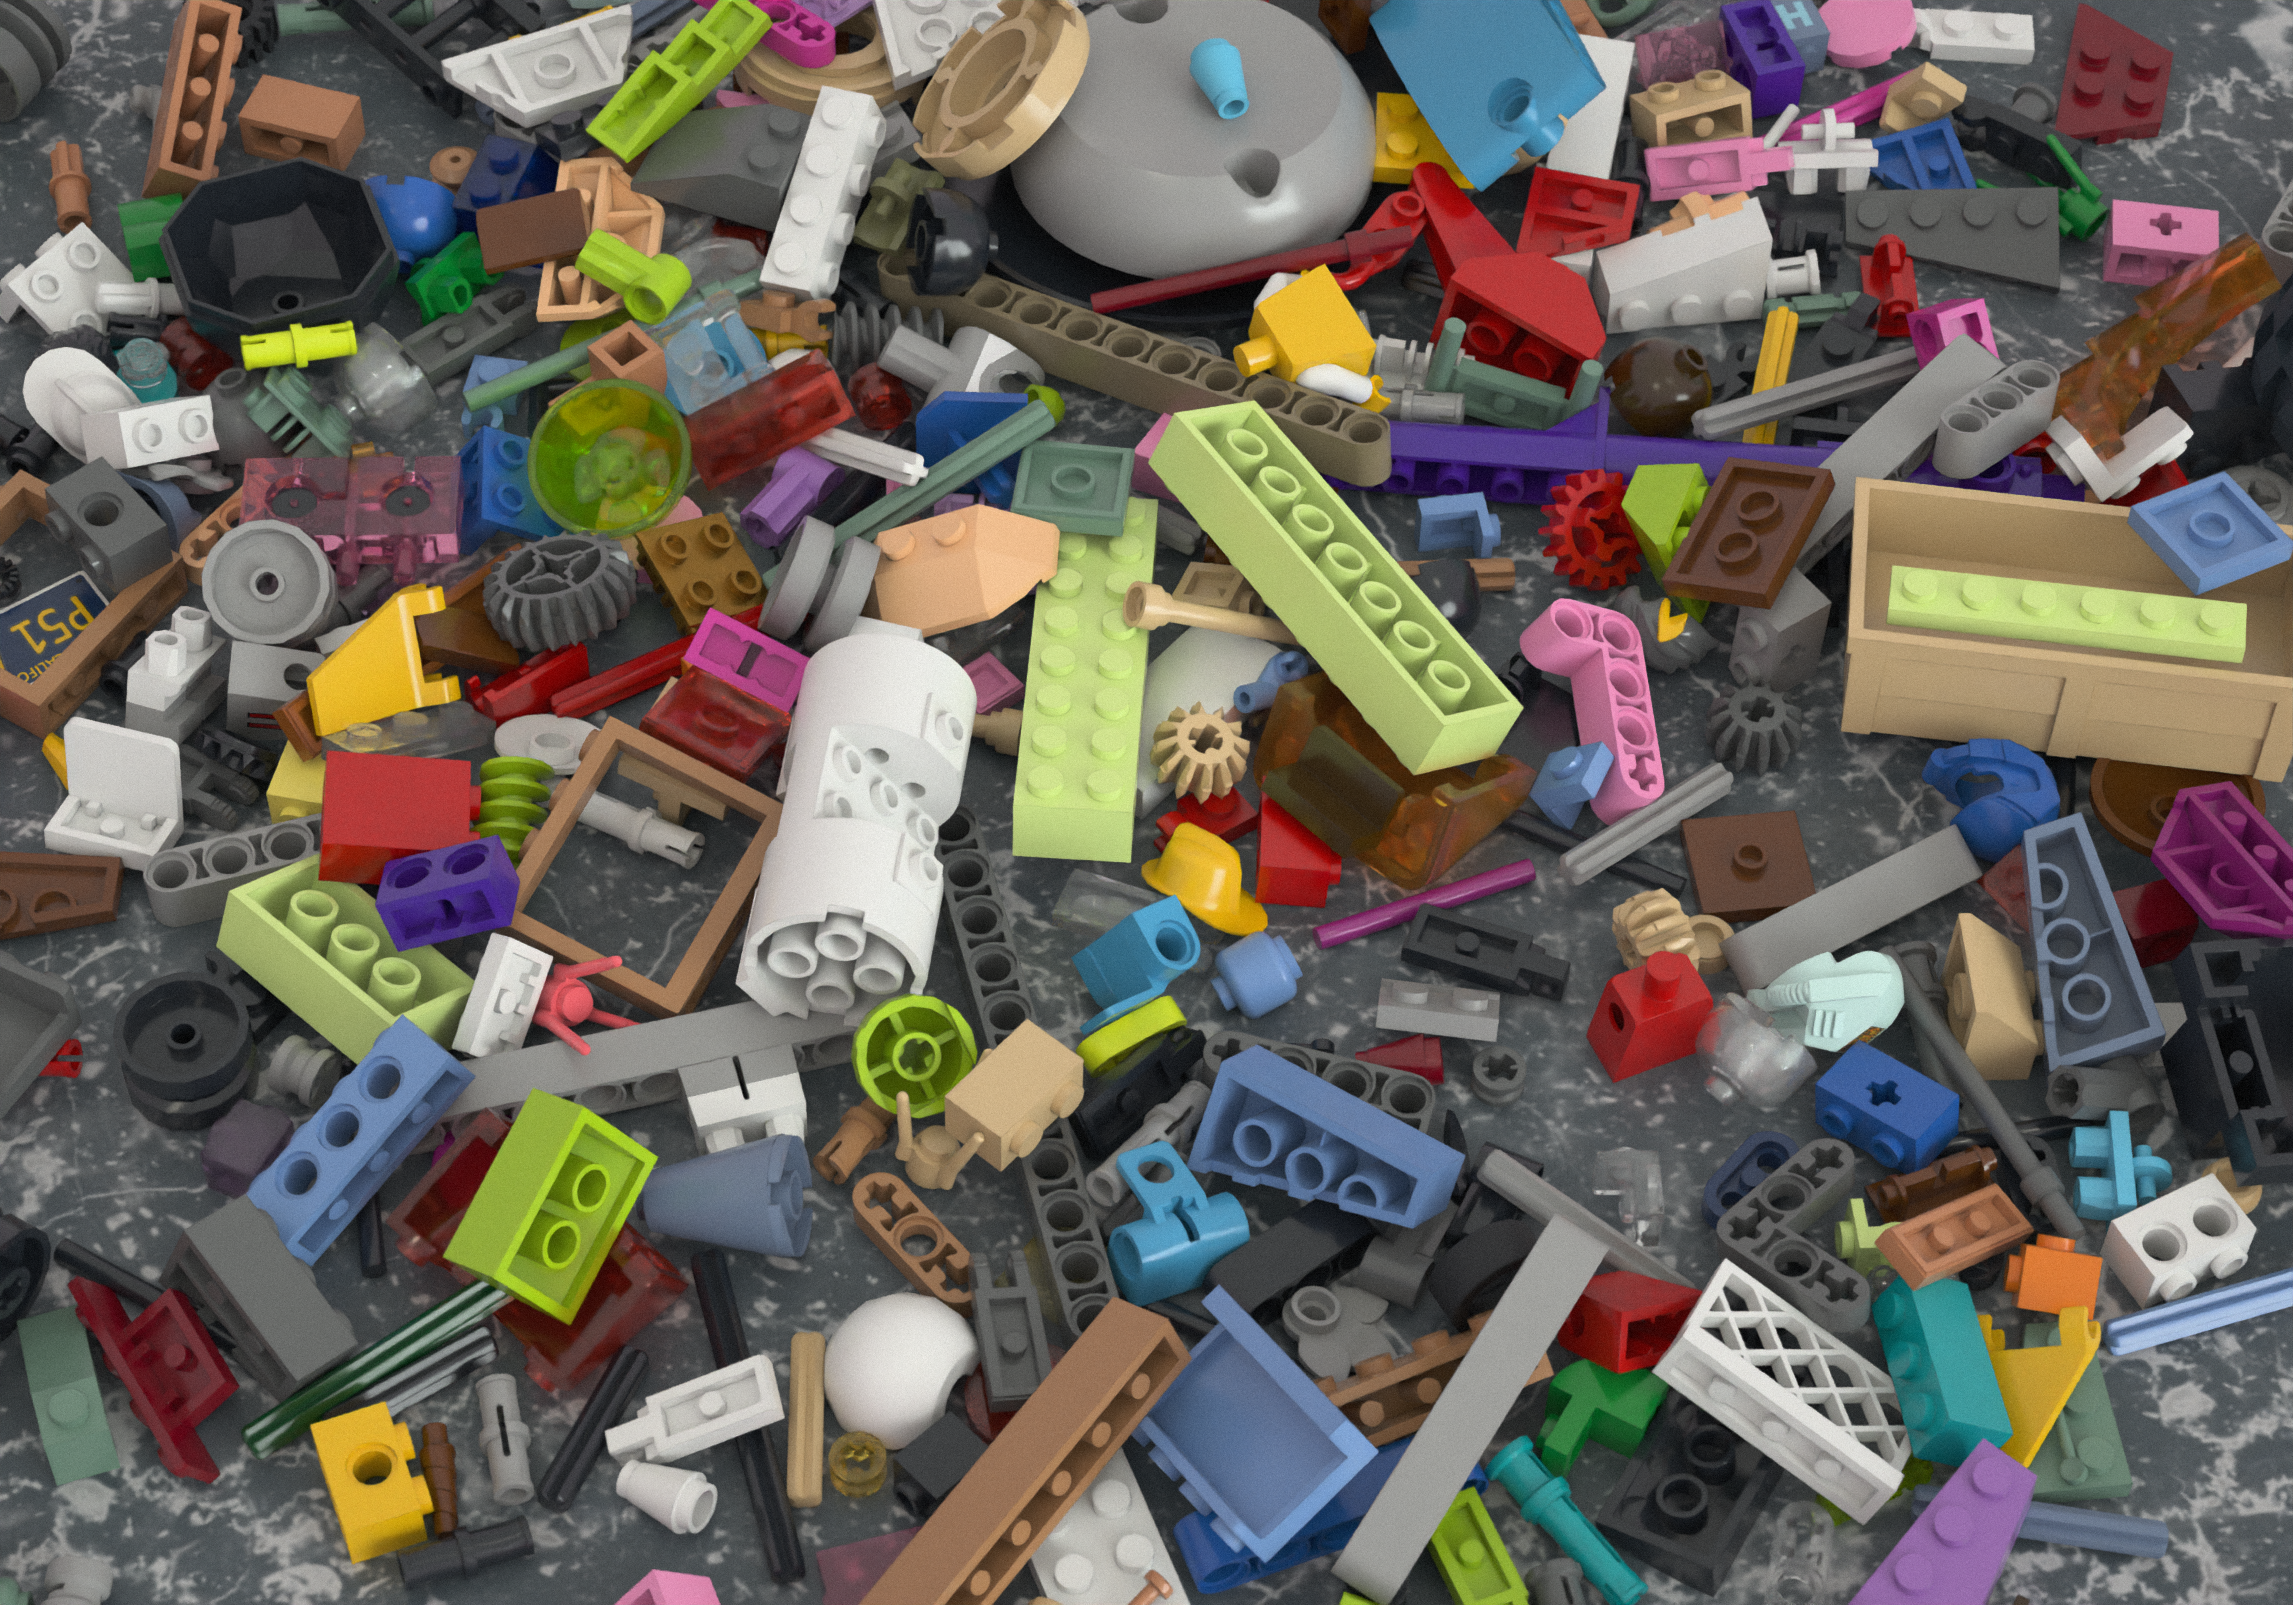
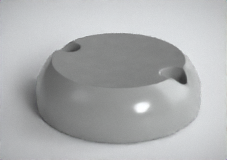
M1132 0L1121 4H1107L1084 16L1090 35V49L1086 66L1076 89L1061 113L1044 134L1021 156L1010 163L1014 185L1024 206L1037 223L1055 239L1076 253L1099 264L1129 274L1162 279L1335 241L1353 224L1365 206L1372 188L1377 153L1374 113L1368 95L1349 62L1323 34L1290 12L1261 0ZM1208 39H1225L1240 52L1249 107L1243 115L1237 118H1222L1189 72L1192 51L1197 45Z

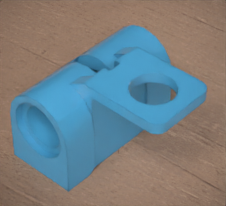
M1176 894L1131 913L1089 946L1071 957L1091 996L1104 1009L1079 1027L1084 1036L1107 1026L1154 1000L1165 991L1168 983L1196 964L1200 956V942Z
M1158 1141L1118 1155L1116 1168L1145 1208L1141 1220L1114 1228L1106 1251L1113 1279L1131 1304L1141 1307L1202 1286L1205 1276L1215 1264L1249 1242V1225L1239 1201L1228 1192L1206 1198L1204 1190L1170 1143ZM1144 1162H1159L1170 1169L1172 1178L1165 1183H1153L1140 1175L1138 1167Z

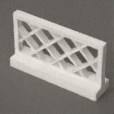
M1725 1258L1714 1272L1675 1340L1661 1356L1652 1372L1859 1523L1865 1525L1897 1491L1904 1477L1901 1471L1912 1451L1906 1426L1888 1425L1880 1403H1888L1901 1412L1892 1378ZM1724 1285L1745 1300L1749 1311H1731L1722 1289ZM1702 1328H1719L1725 1345ZM1738 1328H1756L1764 1349H1746ZM1775 1328H1785L1796 1336L1801 1349H1783ZM1808 1365L1817 1387L1799 1388L1791 1366ZM1827 1365H1836L1847 1373L1853 1387H1836ZM1755 1366H1771L1778 1383ZM1843 1403H1860L1869 1426H1852ZM1807 1404H1824L1830 1421ZM1860 1442H1876L1883 1459Z

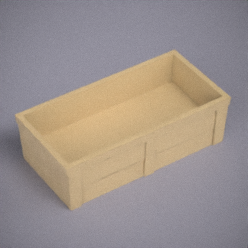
M1856 477L1853 500L1851 560L1848 576L1841 731L1870 735V732L1964 743H1967L1969 739L1978 738L2008 739L2029 748V750L2046 752V755L2109 758L2111 760L2240 775L2247 774L2253 775V778L2259 780L2282 782L2293 756V550L2290 560L2196 596L2127 523L2131 507ZM2277 524L2293 541V526ZM1892 565L2247 604L2246 648L2242 663L1888 625L1886 624Z

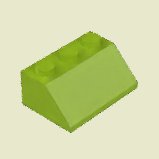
M532 1088L443 1257L490 1286L567 1325H571L658 1156L586 1107Z

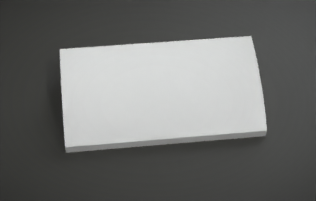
M1191 626L1147 667L1135 815L1140 819L1145 818L1176 788L1174 782L1158 784L1157 774L1160 768L1150 764L1149 754L1154 745L1153 735L1158 724H1161L1162 721H1167L1170 712L1175 710L1177 706L1189 713L1191 707L1198 701H1200L1206 713L1213 715L1214 711L1223 706V721L1226 723L1241 721V725L1244 724L1255 712H1240L1234 704V691L1240 685L1256 682L1269 659L1284 651L1263 639Z

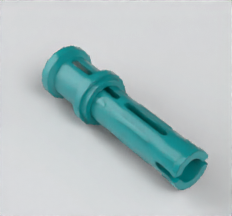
M1527 1435L1515 1439L1504 1447L1484 1470L1491 1482L1499 1480L1522 1507L1519 1513L1527 1523L1531 1522L1533 1525L1540 1524L1569 1558L1581 1564L1583 1575L1591 1581L1610 1605L1636 1604L1641 1599L1640 1595L1645 1594L1649 1587L1629 1568L1615 1549L1569 1498L1571 1495L1569 1483L1563 1476L1555 1478L1532 1452L1534 1444Z

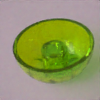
M628 379L596 380L576 387L563 395L546 411L532 435L528 450L527 470L529 483L538 504L544 512L567 531L578 534L583 530H589L592 536L605 533L610 540H628L635 538L634 535L638 532L656 528L677 508L691 478L693 462L692 445L689 432L680 413L660 392L648 385ZM622 480L619 483L611 484L612 481Z

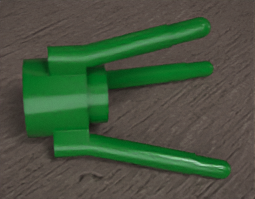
M2049 134L2046 137L2047 144L2081 191L2073 187L2065 193L2060 187L2044 182L2026 171L2025 173L2040 187H2058L2059 234L2066 238L2072 233L2080 241L2084 242L2092 237L2104 224L2109 216L2110 209L2099 201L2103 192L2087 179L2054 135ZM1982 179L1975 181L1977 188H1999Z

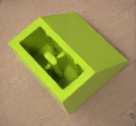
M1699 463L1638 465L1621 504L1655 580L1665 593L1666 590L1662 578L1684 537H1687L1690 526L1711 489ZM1668 595L1683 614L1688 613L1698 623H1702L1710 601Z

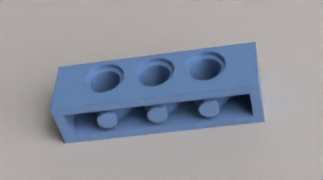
M402 1014L391 1027L385 1029L377 1037L371 1051L351 1074L346 1075L336 1084L331 1097L312 1119L295 1131L290 1144L272 1165L255 1177L246 1195L257 1209L265 1210L273 1218L279 1231V1238L289 1252L312 1267L476 1076L430 1035ZM400 1082L399 1087L395 1091V1093L389 1096V1093L393 1086ZM358 1130L355 1139L347 1145L350 1136ZM317 1177L314 1186L306 1192L310 1182Z

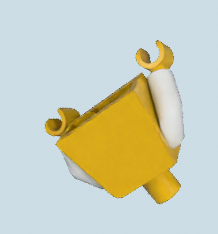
M1323 264L1310 272L1302 270L1299 275L1280 272L1273 274L1254 302V313L1248 330L1250 341L1235 346L1233 350L1234 360L1241 374L1245 377H1250L1269 369L1275 377L1325 395L1345 398L1352 401L1353 405L1379 414L1391 403V400L1378 393V390L1384 385L1381 376L1373 375L1370 379L1365 377L1377 345L1327 266Z

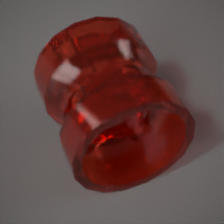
M186 316L173 321L160 336L158 343L160 353L173 367L178 368L179 375L193 390L204 391L220 373L231 369L233 366V357L196 333L187 321Z

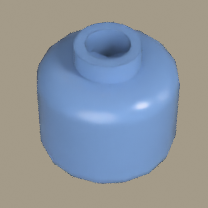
M1256 931L1217 953L1215 966L1219 975L1211 979L1210 983L1227 1012L1238 1007L1240 1012L1247 1018L1257 1019L1293 999L1297 993V983L1295 980L1302 977L1303 974L1281 935L1272 939L1267 933Z

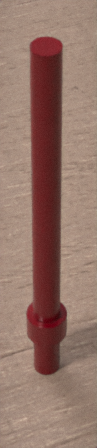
M1409 225L1367 234L1366 229L1344 233V239L1097 292L1090 294L1093 311L1103 314L1270 278L1273 274L1279 272L1293 273L1316 268L1323 264L1330 265L1348 260L1350 265L1372 261V255L1413 247V238Z

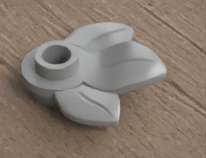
M191 455L178 458L177 464L152 463L124 469V474L150 476L154 481L171 478L170 481L180 487L183 493L214 494L215 491L226 490L234 485V480L223 476L222 470L211 467L212 459L205 456Z
M1308 1286L1298 1290L1284 1304L1281 1315L1283 1328L1291 1338L1298 1341L1299 1361L1316 1379L1333 1375L1334 1381L1337 1383L1347 1379L1350 1370L1356 1373L1354 1365L1364 1359L1390 1352L1392 1360L1398 1358L1391 1343L1375 1326L1385 1315L1389 1302L1372 1292L1355 1287H1346L1332 1293L1322 1287Z

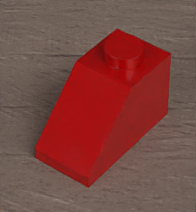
M1263 776L1262 778V785L1266 776ZM1261 790L1257 812L1259 815L1256 843L1255 903L1325 908L1328 886L1339 885L1342 857L1334 850H1331L1325 842Z

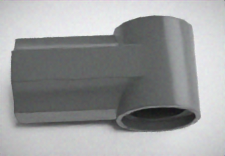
M2119 1056L2102 1064L2100 1067L2059 1065L2047 1077L2048 1093L2045 1101L2054 1116L2106 1121L2110 1110L2128 1111L2130 1136L2151 1128L2165 1114L2166 1108L2135 1056Z
M1449 1200L1446 1210L1413 1229L1391 1223L1384 1237L1377 1235L1369 1245L1357 1274L1356 1286L1415 1311L1429 1287L1430 1275L1436 1266V1257L1446 1240V1233L1459 1210V1206Z

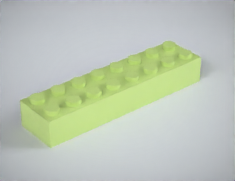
M1254 400L1174 413L1148 464L1162 479L1166 488L1179 499L1196 519L1199 527L1207 532L1225 553L1230 563L1243 574L1260 594L1263 602L1289 628L1297 642L1306 648L1323 668L1331 682L1339 687L1358 709L1365 722L1373 727L1392 749L1400 763L1407 767L1413 775H1418L1493 757L1524 707L1259 404Z
M1129 497L1123 537L1060 531L1057 574L1045 583L1040 581L1037 583L1013 801L1012 856L1131 863L1150 630L1130 627L1125 623L1123 618V601L1129 586L1133 582L1141 581L1154 584L1159 499Z

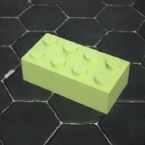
M319 853L229 891L216 947L358 1065L373 1048L377 1037L385 1029L391 1027L402 1014L430 1035L447 1051L452 1050L451 1047L458 1030L459 1021L464 1013L475 981L431 945L398 952L375 907L376 900L356 883L318 880Z

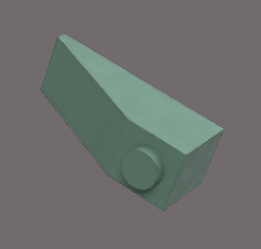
M78 1304L17 1321L38 1425L57 1486L121 1468L86 1327L80 1322L75 1313V1307Z

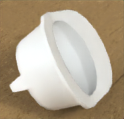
M70 347L49 350L35 359L25 374L23 395L27 410L35 421L64 449L85 464H88L79 415L142 404L135 393L99 359L85 350Z

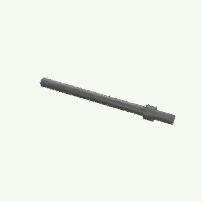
M1889 945L1880 949L1879 953L1890 955L1899 966L1903 978L1905 1007L2023 1180L2020 1188L2033 1208H2042L2060 1237L2079 1240L2086 1233V1229L2062 1195L2065 1191L2062 1182L2051 1167L2042 1166L1894 946Z

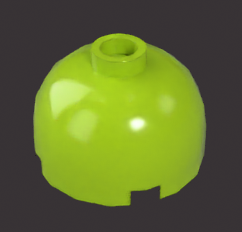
M913 993L883 1000L866 1013L854 1033L851 1060L857 1082L870 1100L893 1114H897L896 1097L899 1092L904 1091L909 1096L911 1117L923 1118L944 1112L945 1095L972 1071L973 1065L976 1066L977 1048L972 1029L959 1011L934 996Z

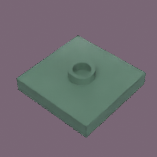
M1034 440L1022 448L1010 512L1053 523L1063 532L1123 537L1135 465V449Z

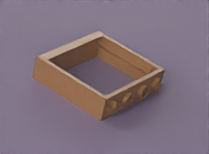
M21 469L5 485L0 486V546L29 517L47 526L45 515L49 513L44 489L50 485ZM171 550L172 562L123 589L32 684L0 668V716L43 740L46 739L48 734L54 733L100 685L101 668L105 662L116 660L131 643L138 631L144 630L148 634L186 595L188 585L183 556Z
M609 716L601 731L593 729L585 739L579 752V760L582 762L572 779L564 778L554 790L548 806L552 812L541 830L533 828L525 838L518 855L521 863L516 873L519 877L520 885L512 924L494 930L496 934L513 938L553 956L552 963L575 965L606 957L522 912L620 750L762 823L666 988L623 965L608 971L580 977L661 1020L690 1014L696 1009L750 916L764 856L769 844L777 836L784 804Z

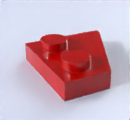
M1535 166L1516 253L1539 251L1549 258L1629 241L1640 185Z

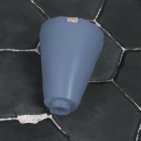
M781 1133L653 1169L635 1201L637 1216L640 1220H646L649 1230L654 1233L785 1259L802 1256L809 1243L813 1218V1208H803V1188L812 1187L808 1154L802 1139L798 1135L792 1136V1134L786 1135Z

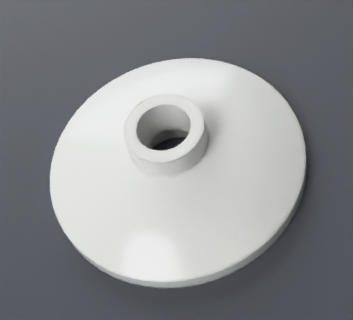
M552 714L526 715L503 723L495 732L494 747L501 757L519 756L541 760L553 768L555 775L565 777L566 775L575 774L581 764L579 752L589 733L593 729L601 730L588 722L568 716L557 718L556 715Z

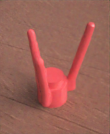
M615 955L575 965L556 964L553 969V975H547L532 1017V1023L546 1027L573 1050L584 1056L591 1052V1048L581 1037L569 1029V1026H576L584 1020L614 1029L640 1024L594 1008L593 997L588 987L583 982L577 980L579 977L620 967L622 958Z

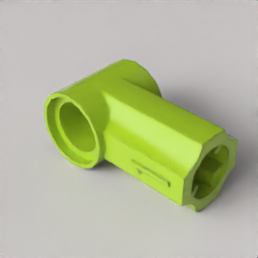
M598 228L587 239L574 267L622 295L625 306L631 315L637 320L650 325L662 323L689 290L692 283L689 270L676 257L669 254H657L649 258Z

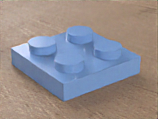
M2225 471L2131 506L2127 521L2132 529L2196 596L2290 560L2293 550V541Z

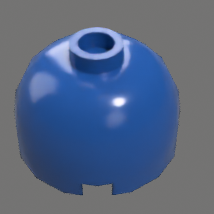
M388 175L366 179L365 183L372 190L399 257V274L411 273V268L420 259L426 257L433 259L454 240L458 227L460 205L455 208L456 197L451 191L435 182L412 176H405L404 185H386Z

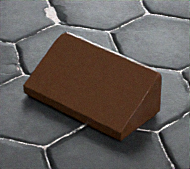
M570 188L485 207L476 211L477 229L487 275L579 255L591 235L590 214L578 188Z
M446 606V609L438 612L413 616L421 659L498 676L519 668L520 661L517 649L513 648L510 641L500 640L497 631L493 629L491 620H488L485 614Z

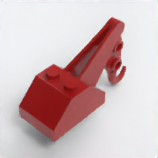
M1434 162L1418 164L1413 170L1407 191L1389 195L1362 229H1366L1367 234L1409 225L1413 244L1421 233L1423 234L1445 294L1428 343H1434L1433 349L1436 350L1445 321L1448 318H1459L1466 324V330L1460 348L1466 349V355L1475 356V361L1565 388L1564 398L1569 400L1582 363L1586 360L1598 362L1607 340L1585 278L1539 251L1516 253L1461 191L1443 166ZM1410 247L1372 255V261L1351 265L1343 273H1330L1342 292L1357 289L1370 276L1397 265Z

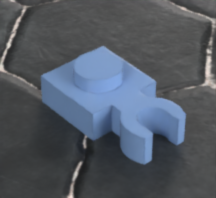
M475 355L463 392L528 365V361ZM525 390L471 413L467 410L463 401L465 410L462 413L461 421L464 438L471 439L473 430L481 424H488L492 428L505 432L503 414L517 416Z

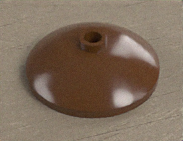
M2098 757L2089 780V801L2101 825L2122 844L2151 858L2156 841L2173 808L2179 789L2231 781L2263 817L2266 811V800L2259 779L2253 778V775L2179 768Z

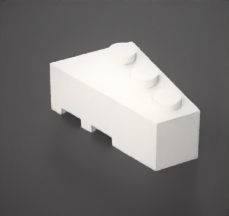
M1758 197L1741 202L1742 210L1711 220L1709 213L1693 218L1695 226L1663 237L1661 230L1597 251L1592 294L1598 312L1606 317L1605 334L1761 319L1773 238Z

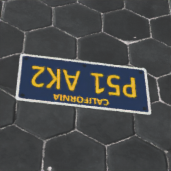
M78 571L0 610V668L32 684L106 608L109 602L86 572Z

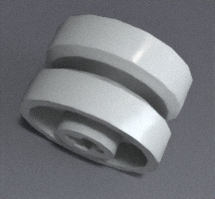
M804 516L774 576L758 620L757 629L781 640H787L797 632L808 612L809 616L802 639L805 650L815 654L825 645L848 637L857 616H860L867 600L879 561L881 547L857 536H851L842 543L830 564L829 560L836 537L834 526L811 516Z
M275 519L248 521L227 531L209 551L201 574L203 600L213 620L236 641L300 650L314 643V638L319 637L331 624L339 601L337 576L326 554L319 545L298 527ZM277 577L279 585L273 594L263 595L259 592L261 587L271 586L273 578Z

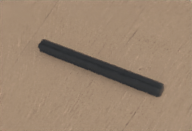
M718 1249L697 1252L691 1258V1270L716 1367L719 1370L751 1358L724 1254ZM768 1424L735 1437L771 1579L777 1585H785L802 1580L805 1577L806 1570Z

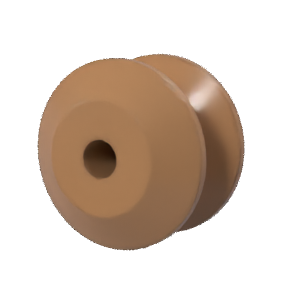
M453 146L442 149L432 157L430 161V172L433 176L432 182L451 191L456 197L455 202L471 200L483 190L485 185L484 176L481 172L483 164L480 155L476 151L467 147Z

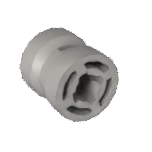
M82 1556L58 1557L50 1561L47 1567L44 1586L49 1596L40 1605H101V1602L107 1600L111 1593L114 1578L113 1572L108 1566L95 1559Z

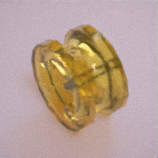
M861 1431L846 1433L834 1442L829 1452V1470L831 1482L839 1492L846 1496L859 1498L869 1496L881 1488L887 1476V1457L882 1442L874 1435ZM852 1457L855 1461L861 1462L868 1457L870 1469L864 1472L861 1468L855 1467L847 1471L846 1459Z

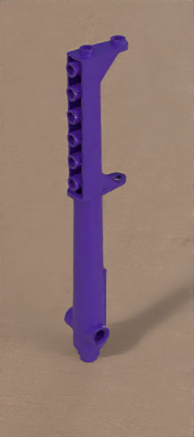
M1600 386L1598 403L1548 430L1388 420L1391 435L1392 472L1383 483L1363 487L1321 472L1318 473L1329 486L1338 487L1339 489L1424 496H1451L1483 492L1486 501L1554 505L1556 500L1550 492L1553 486L1566 485V475L1583 473L1584 470L1604 469L1605 473L1619 472L1623 474L1622 485H1630L1638 465L1699 463L1708 485L1712 487L1728 457L1817 468L1843 442L1818 441L1817 447L1607 434L1611 386ZM2012 453L1977 476L1968 479L1950 478L1941 474L1932 464V454L1903 481L2078 502L2085 501V483L2080 482L2074 486L2067 475L2042 474L2041 458L2013 456Z

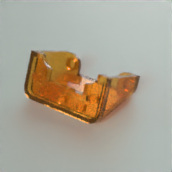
M1325 671L1279 686L1253 764L1254 779L1261 791L1263 776H1267L1269 770L1297 762L1313 728L1326 725L1402 787L1405 795L1379 846L1353 856L1406 890H1418L1426 887L1447 873L1524 804L1537 774V771L1511 755L1496 754L1482 761L1474 778L1455 766L1413 775L1407 767L1400 763L1396 754L1375 729L1365 722L1362 714L1340 688L1331 682Z

